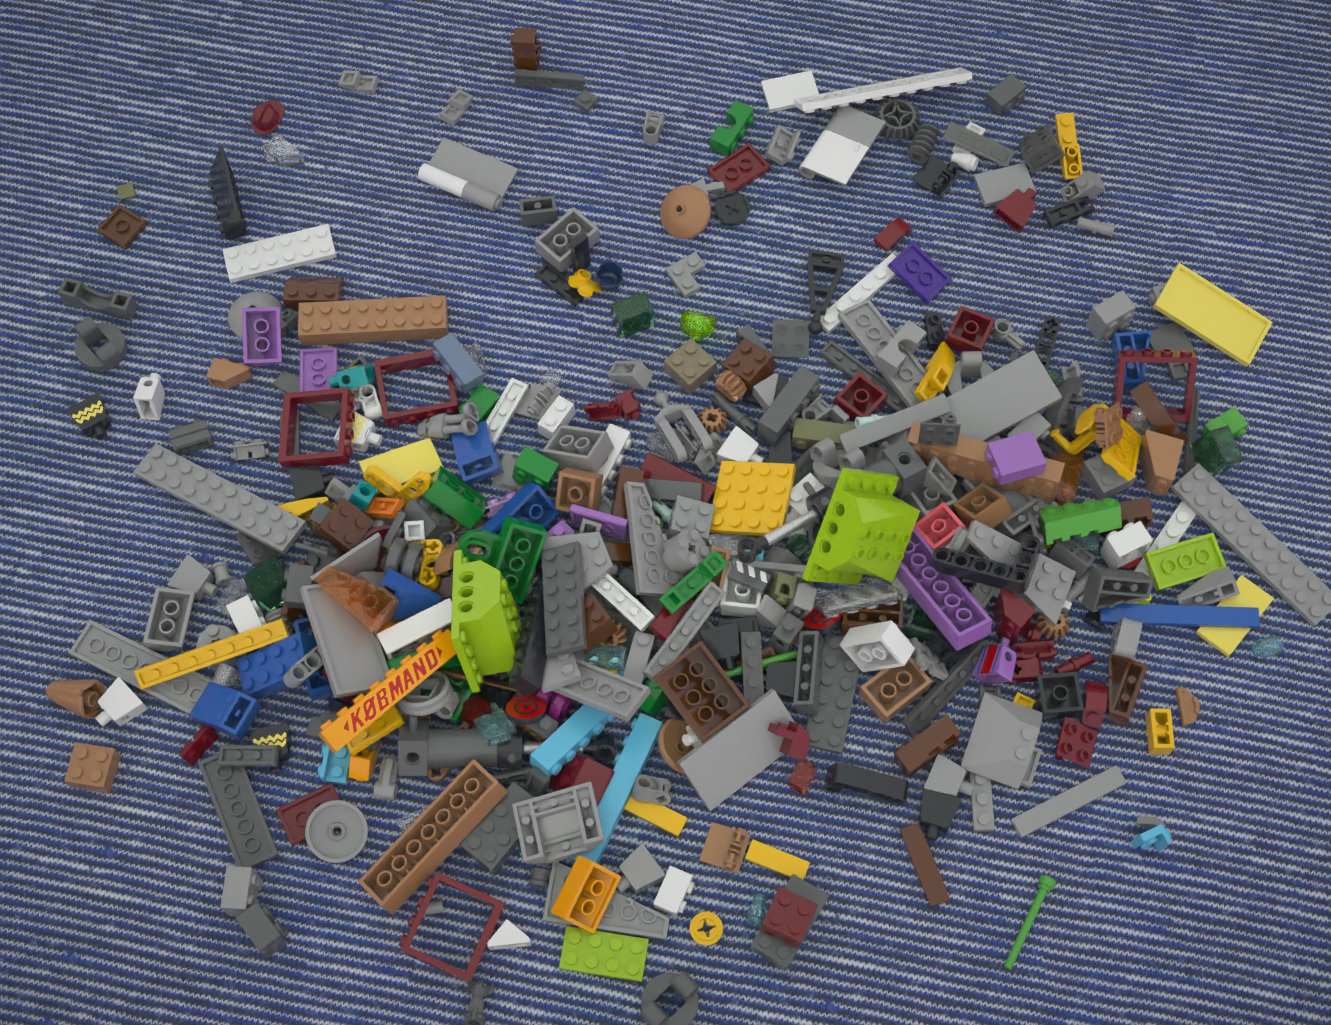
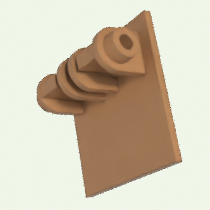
M1120 402L1115 403L1105 411L1104 408H1096V412H1094L1095 422H1099L1095 423V427H1105L1095 429L1098 447L1109 449L1123 437V428L1120 421L1122 418Z
M712 822L699 861L739 873L751 835L745 833V830L742 828L735 830Z

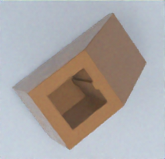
M214 358L206 378L210 385L228 390L251 379L253 374L249 366L244 363L237 364L225 358Z

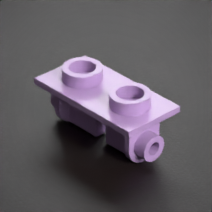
M516 492L506 494L505 498L499 501L498 498L487 501L488 505H485V509L489 508V511L486 512L488 519H491Z

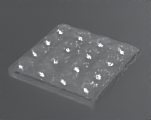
M880 579L816 593L813 606L824 616H827V618L839 616V613L847 612L848 614L856 613L860 608L875 609L879 604L883 603L885 605H893L897 603V600H902L903 598L902 592L889 582Z

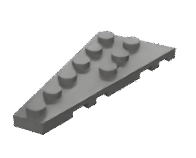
M627 481L624 484L636 595L662 597L680 582L683 575L678 571L673 572L670 570L663 559V553L665 552V547L663 546L668 539L666 534L661 531L659 517H656L653 512V503L645 484Z
M976 520L971 521L965 537L987 559L1014 565L1021 543ZM1040 553L1027 591L1020 594L1025 599H1028L1035 606V609L1049 619L1048 622L1054 626L1057 624L1076 571Z

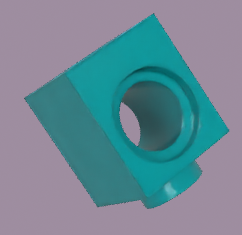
M361 479L348 501L364 513L377 488Z

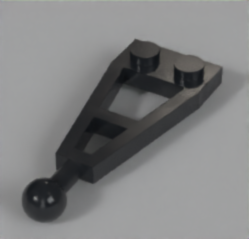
M809 250L807 279L810 314H814L813 321L808 325V330L813 335H818L823 330V325L820 322L821 315L825 316L842 276L845 254ZM813 269L836 272L830 288L814 286ZM815 295L826 296L823 306H816Z

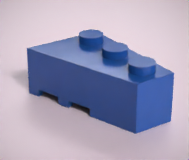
M1152 330L1115 333L1111 341L1114 365L1116 366L1117 350H1128V348H1131L1135 351H1142L1145 348L1149 349ZM1126 362L1123 393L1130 392L1131 389L1143 382L1146 362Z

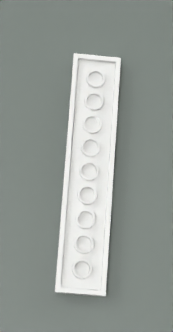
M959 67L795 98L794 104L805 113H812L818 108L828 110L834 105L839 107L848 106L849 102L864 103L866 99L870 98L872 100H880L886 95L896 97L902 92L912 94L916 93L918 89L927 91L932 90L934 86L948 87L950 83L955 82L956 84L967 83V80L972 79V72Z

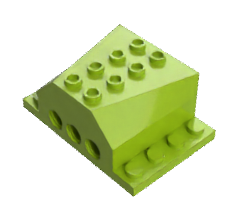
M842 468L802 576L804 580L859 585L862 576L868 575L893 583L920 510L893 496L899 479L898 476L888 473Z
M462 550L454 551L451 641L471 691L474 693L480 691V683H483L484 675L508 672L512 669L514 663L513 656L517 651V640L522 630L520 610L508 588L507 580L503 578L501 572L481 560L469 562L468 557H464Z

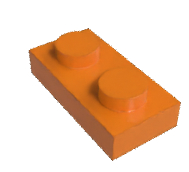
M373 497L364 513L368 517L395 519L404 503L401 499Z

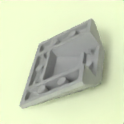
M966 478L963 480L968 493L982 483ZM988 485L1006 497L1012 511L1009 517L994 528L996 531L1011 537L1030 526L1028 513L1032 512L1033 519L1037 518L1039 520L1038 509L1048 505L1058 506L1055 501H1044L1039 497L1026 496L1017 491Z
M377 532L310 578L316 584L349 580L361 572H375L378 569L383 540L380 534Z
M985 692L960 766L968 772L1019 789L1035 747L1043 713Z
M591 781L512 804L524 863H553L588 853L605 840Z

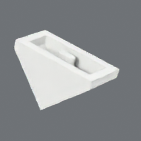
M506 920L487 942L489 950L531 946L530 938L509 920Z

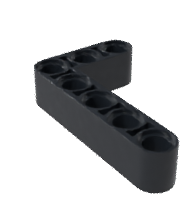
M1033 535L1026 536L1022 540L1014 565L939 547L933 552V568L943 574L1014 593H1024L1029 587L1040 555V540Z

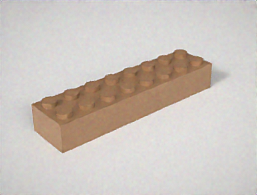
M446 295L299 303L298 337L302 346L441 339L449 334Z
M912 423L907 441L927 467L932 457H937L952 475L962 476L968 480H977L986 485H995L1005 490H1013L1026 496L1031 495L1039 497L1044 501L1050 500L1054 502L1065 463L1045 458L1047 464L1044 473L999 485L997 479H994L992 476L990 462L987 463L984 456V451H986L987 443L989 442L959 435L957 446L947 447L934 444L926 446L918 444L921 424Z
M473 759L358 882L381 907L393 915L508 791Z

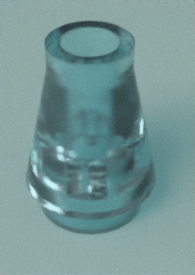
M754 894L746 914L747 924L753 927H761L766 915V897L762 894Z

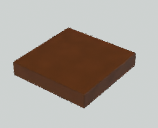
M119 204L99 226L97 232L126 250L145 229L148 222Z

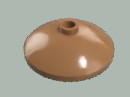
M681 185L671 190L664 198L660 210V218L665 230L670 235L680 239H689L700 234L706 228L711 216V204L708 196L700 188L693 185Z
M670 718L662 725L659 731L658 746L666 763L677 772L684 774L677 761L692 751L694 747L693 745L685 746L682 741V736L687 734L686 726L688 724L686 721Z

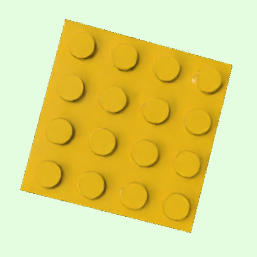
M721 461L717 488L712 503L715 507L709 533L763 536L786 523L795 477V464Z

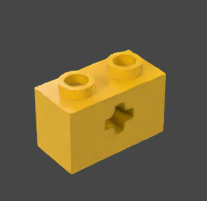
M1150 709L1145 715L1149 754L1169 755L1175 748L1171 709Z

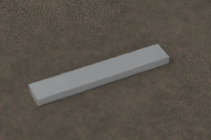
M941 394L843 433L838 437L846 454L853 448H861L911 428L913 422L921 424V422H926L951 412L945 395Z
M710 581L642 673L656 683L653 676L681 655L726 592Z
M1117 765L1012 818L1010 821L1019 837L1023 838L1126 785L1127 782Z

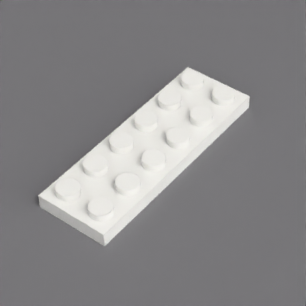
M329 224L223 249L230 283L337 257Z

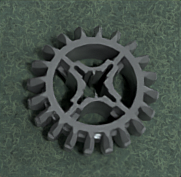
M893 97L892 100L887 98L885 102L881 101L873 115L886 121V124L879 133L880 136L885 135L886 140L892 138L893 142L895 139L901 142L902 138L908 140L909 136L913 137L921 123V114L918 112V107H914V102L908 103V98L904 101L901 97L899 99Z

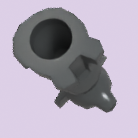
M477 981L474 984L469 982L468 990L473 994V997L469 1002L468 1012L464 1016V1024L485 1025L483 998L491 995L495 990V986H488L483 981Z

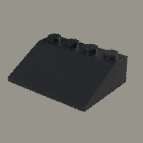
M220 147L210 170L211 179L208 181L210 189L214 190L215 193L212 194L214 205L217 204L218 206L215 212L217 219H221V223L218 224L220 232L225 234L227 240L247 236L248 232L235 177L223 147Z

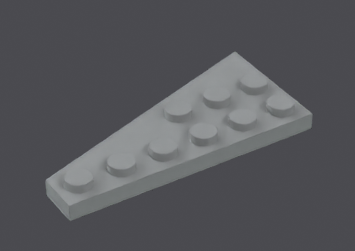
M559 861L552 863L542 920L543 922L579 927L551 913L572 869L561 864ZM615 890L596 930L667 940L670 919Z

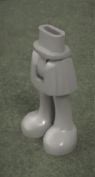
M467 402L464 404L463 413L448 415L447 413H442L427 418L424 422L419 423L418 435L438 439H447L451 433H464L467 436L475 435L478 431V425L475 423L479 421L478 409L473 402Z

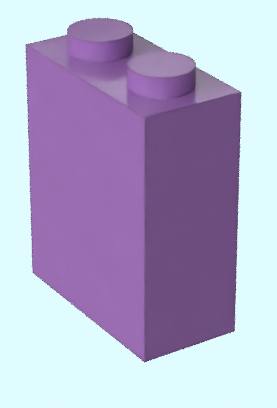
M1032 431L987 443L986 451H984L986 462H990L992 467V476L994 479H997L999 485L1042 474L1047 464Z

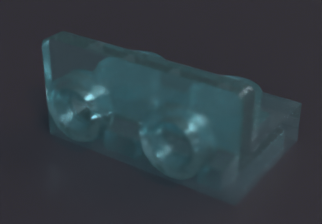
M597 645L585 654L583 661L602 669L623 670L628 659L627 647Z
M496 703L491 704V714H485L473 719L474 726L488 746L511 739L510 730L513 729L510 719L505 717L503 709H499Z

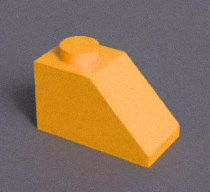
M381 742L377 751L363 749L354 756L351 754L348 778H353L357 781H369L376 766Z

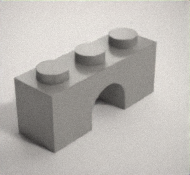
M909 320L904 326L901 324L895 332L896 335L894 337L891 336L887 340L886 347L884 349L880 348L876 353L875 358L877 360L874 366L893 378L903 367L907 357L900 349L914 354L923 343L927 332Z

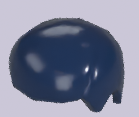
M611 261L601 263L596 272L598 286L607 291L618 289L623 281L621 266Z

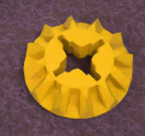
M701 912L690 923V934L693 940L700 945L711 946L718 942L722 936V921L714 913ZM704 921L708 927H714L709 931V937H707L704 931H699L703 928Z

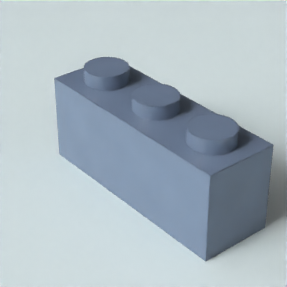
M452 332L433 343V357L436 361L442 363L445 373L452 376L454 384L458 389L461 388L466 393L483 383L484 373Z

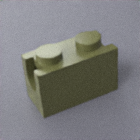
M778 572L768 584L765 594L784 608L793 600L797 577Z

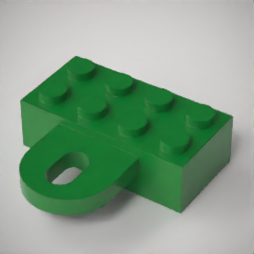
M506 516L500 534L484 530L468 531L459 539L456 550H462L464 557H468L469 562L481 560L499 570L503 578L507 580L508 588L515 602L523 604L548 532L540 524ZM470 544L484 546L485 552L477 555L467 552L466 548Z

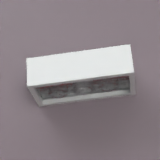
M448 598L377 633L388 660L415 652V649L422 643L426 642L428 644L433 640L431 636L440 629L442 632L446 629H449L451 632L452 601Z

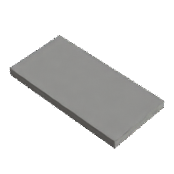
M1032 350L947 397L946 400L951 412L938 417L944 423L945 416L952 413L956 416V424H961L959 435L987 441L1062 400V396L1037 354Z
M359 579L302 586L300 592L334 698L369 692L368 687L377 680L379 682L383 681L386 678L384 674L389 669L370 612L366 609L367 603Z
M770 689L748 708L677 761L708 810H713L783 755L779 750L784 737L768 731L770 723L778 725V722L789 725V722H794L775 690Z

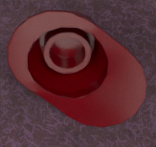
M268 100L254 109L251 119V127L254 132L260 135H267L277 128L285 113L282 103Z

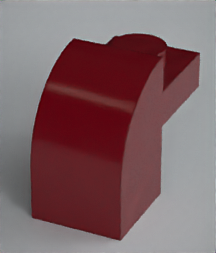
M1085 680L1082 693L1084 711L1082 712L1080 723L1087 727L1101 728L1103 715L1106 712L1107 687L1105 682Z
M792 721L789 722V725L778 722V725L770 723L768 731L784 737L779 751L787 756L805 761L810 747V737L805 728Z

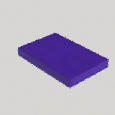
M913 241L887 266L926 304L952 279Z

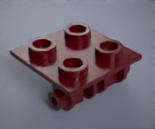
M1064 716L1063 723L1060 725L1061 731L1058 734L1059 739L1056 741L1058 745L1056 751H1054L1055 759L1063 760L1065 758L1089 769L1098 732Z

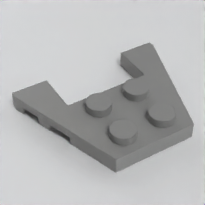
M600 532L546 537L543 550L576 541L581 544L584 593L593 583L596 584L614 569Z

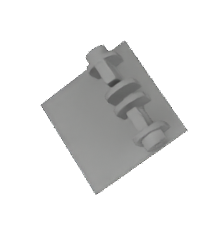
M550 382L544 383L543 386L533 383L515 413L541 420L561 391L553 389V384Z

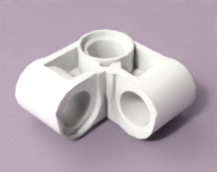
M372 384L350 388L351 392L355 394L354 400L356 405H354V411L363 409L365 417L369 420L383 417L381 403ZM372 393L370 396L365 397L366 394Z

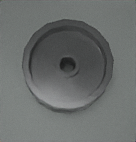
M396 537L387 556L384 575L391 568L415 581L423 559L424 544L412 542L408 547L407 539Z

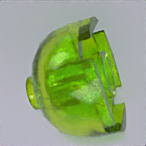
M694 311L681 312V330L694 341H701V338L709 337L715 330L716 316L708 314V317H706L701 312Z

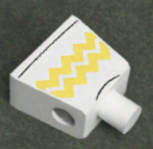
M354 411L355 422H353L352 426L354 431V438L351 441L352 449L366 452L370 443L379 446L383 436L375 433L376 427L374 422ZM340 426L334 437L336 447H339Z

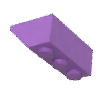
M280 307L242 308L244 364L251 367L282 363Z

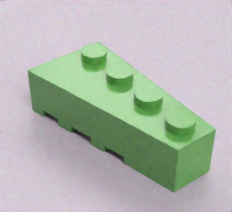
M1105 498L1103 501L1096 502L1087 500L1080 504L1065 503L1063 506L1056 507L1048 505L1038 509L1040 531L1046 545L1053 544V540L1061 538V541L1070 540L1072 535L1084 537L1088 536L1091 531L1101 533L1122 528L1121 506L1118 500L1114 498Z

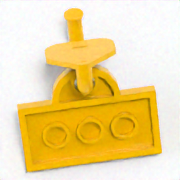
M1104 403L1093 404L1078 418L1075 433L1080 436L1071 443L1059 433V429L1052 430L1049 436L1069 454H1077L1096 439L1095 429L1105 428L1095 427V423H1099L1095 422L1094 412H1096V408H1104L1105 411L1109 407ZM1121 418L1123 437L1109 449L1103 447L1101 457L1106 464L1111 465L1116 470L1119 476L1130 481L1135 477L1142 436Z

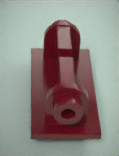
M623 401L588 403L584 406V412L590 415L589 421L620 419Z
M1054 640L1014 643V652L1017 654L1016 661L1029 658H1040L1041 661L1054 660V656H1057L1056 648L1054 649Z
M209 725L201 726L192 737L195 741L192 743L189 740L179 750V756L190 766H193L217 740L219 735Z

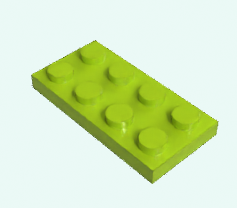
M1214 533L1143 554L1150 576L1154 580L1153 583L1156 591L1204 577L1210 572L1227 567Z
M566 926L559 969L642 982L649 939L595 931L593 934L582 928Z

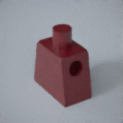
M1028 188L1025 193L1016 189L997 204L993 213L1016 232L1020 233L1037 206L1033 201L1037 194L1031 188Z

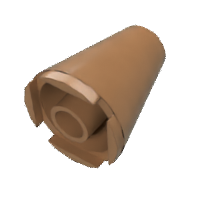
M99 680L52 681L47 686L46 694L49 700L82 718L92 719L101 711L98 700L105 693V687Z

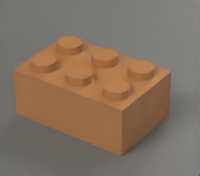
M910 657L905 666L881 670L860 687L858 695L885 724L929 690L932 680L924 671L920 670V667Z

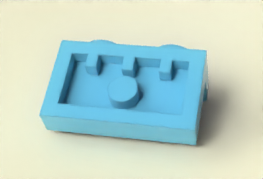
M323 744V762L318 766L320 779L324 783L347 785L351 756L347 745L332 753L328 746Z
M1160 824L1138 835L1130 843L1134 849L1141 847L1142 850L1154 844L1159 852L1172 842L1170 840V832Z

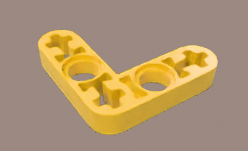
M374 465L368 466L363 474L364 479L369 484L377 488L388 498L401 499L404 503L403 507H406L412 498H419L426 492L433 481L429 473L420 471L402 485Z
M438 539L408 541V547L412 542L424 544L419 581L425 588L434 590L439 585L441 573L435 575L434 567L429 568L427 566L431 562H436L440 552L444 549L441 541Z

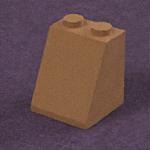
M1146 429L1141 439L1139 458L1147 491L1159 496L1167 494L1175 479L1184 440Z

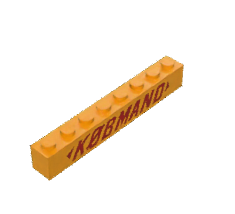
M440 629L431 636L433 639L428 644L424 642L415 649L417 651L412 657L407 655L400 661L402 665L399 668L395 669L393 667L384 674L386 678L383 681L379 682L377 680L368 687L370 691L367 694L363 695L361 693L352 700L354 704L350 708L343 707L336 713L338 717L334 721L329 719L320 726L322 730L318 735L332 753L340 750L456 654L449 629L443 632Z

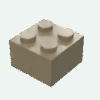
M690 338L664 360V371L690 395L717 372V362Z

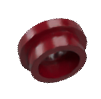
M1032 624L1031 627L1026 629L1025 638L1027 642L1039 641L1041 629L1037 628V625Z

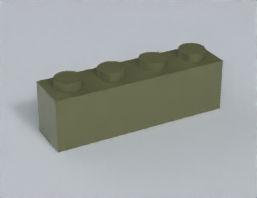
M797 418L794 422L791 447L809 449L827 437L834 442L836 450H842L843 447L838 436L856 429V427L849 424ZM869 444L859 448L864 453V456H867Z

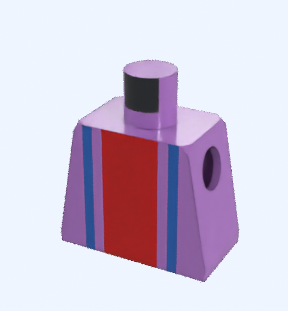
M1000 636L996 645L985 646L972 672V676L985 684L1011 682L1017 654L1008 648L1010 640Z

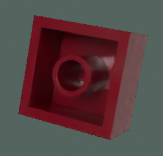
M960 306L947 334L945 343L949 348L959 352L981 351L982 353L992 332L995 319Z
M858 372L835 397L834 406L838 405L849 415V419L855 422L856 417H869L872 414H877L886 405L888 393Z
M779 886L760 930L799 949L818 904Z

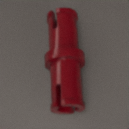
M1086 652L1076 658H1069L1068 662L1054 667L1053 670L1054 673L1079 672L1081 668L1093 664L1094 658L1090 652Z

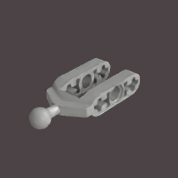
M658 392L655 395V403L663 407L654 418L655 425L678 463L686 460L687 454L669 424L672 421L683 418L702 451L706 452L713 449V443L709 434L692 408L688 405H670L668 403L669 396L665 392Z

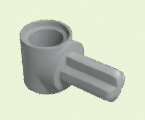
M1002 318L995 322L992 336L996 341H1007L1017 350H1021L1025 345V341L1013 333L1014 329L1011 327L1009 320Z

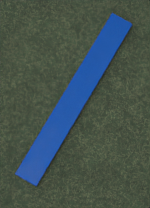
M1121 603L1113 608L1105 607L1099 609L1100 624H1116L1123 617L1142 622V625L1257 629L1260 627L1259 608Z

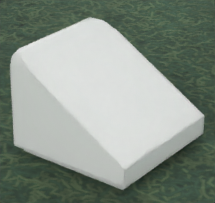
M424 520L404 522L405 539L407 541L425 540Z

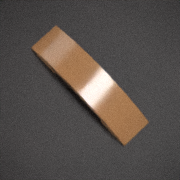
M458 541L447 545L440 552L434 566L435 575L453 568L454 551H456ZM470 544L467 548H475L478 545Z

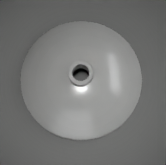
M256 291L242 295L229 309L228 323L231 330L236 336L243 339L242 308L280 307L281 315L283 309L280 302L274 296L265 292Z
M341 800L329 801L318 806L309 816L305 828V837L310 850L318 858L331 863L345 862L355 857L364 847L368 836V826L363 813L355 805ZM336 827L341 829L340 835L334 834L333 831Z

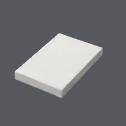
M812 71L761 81V87L770 113L795 108V98L819 94Z

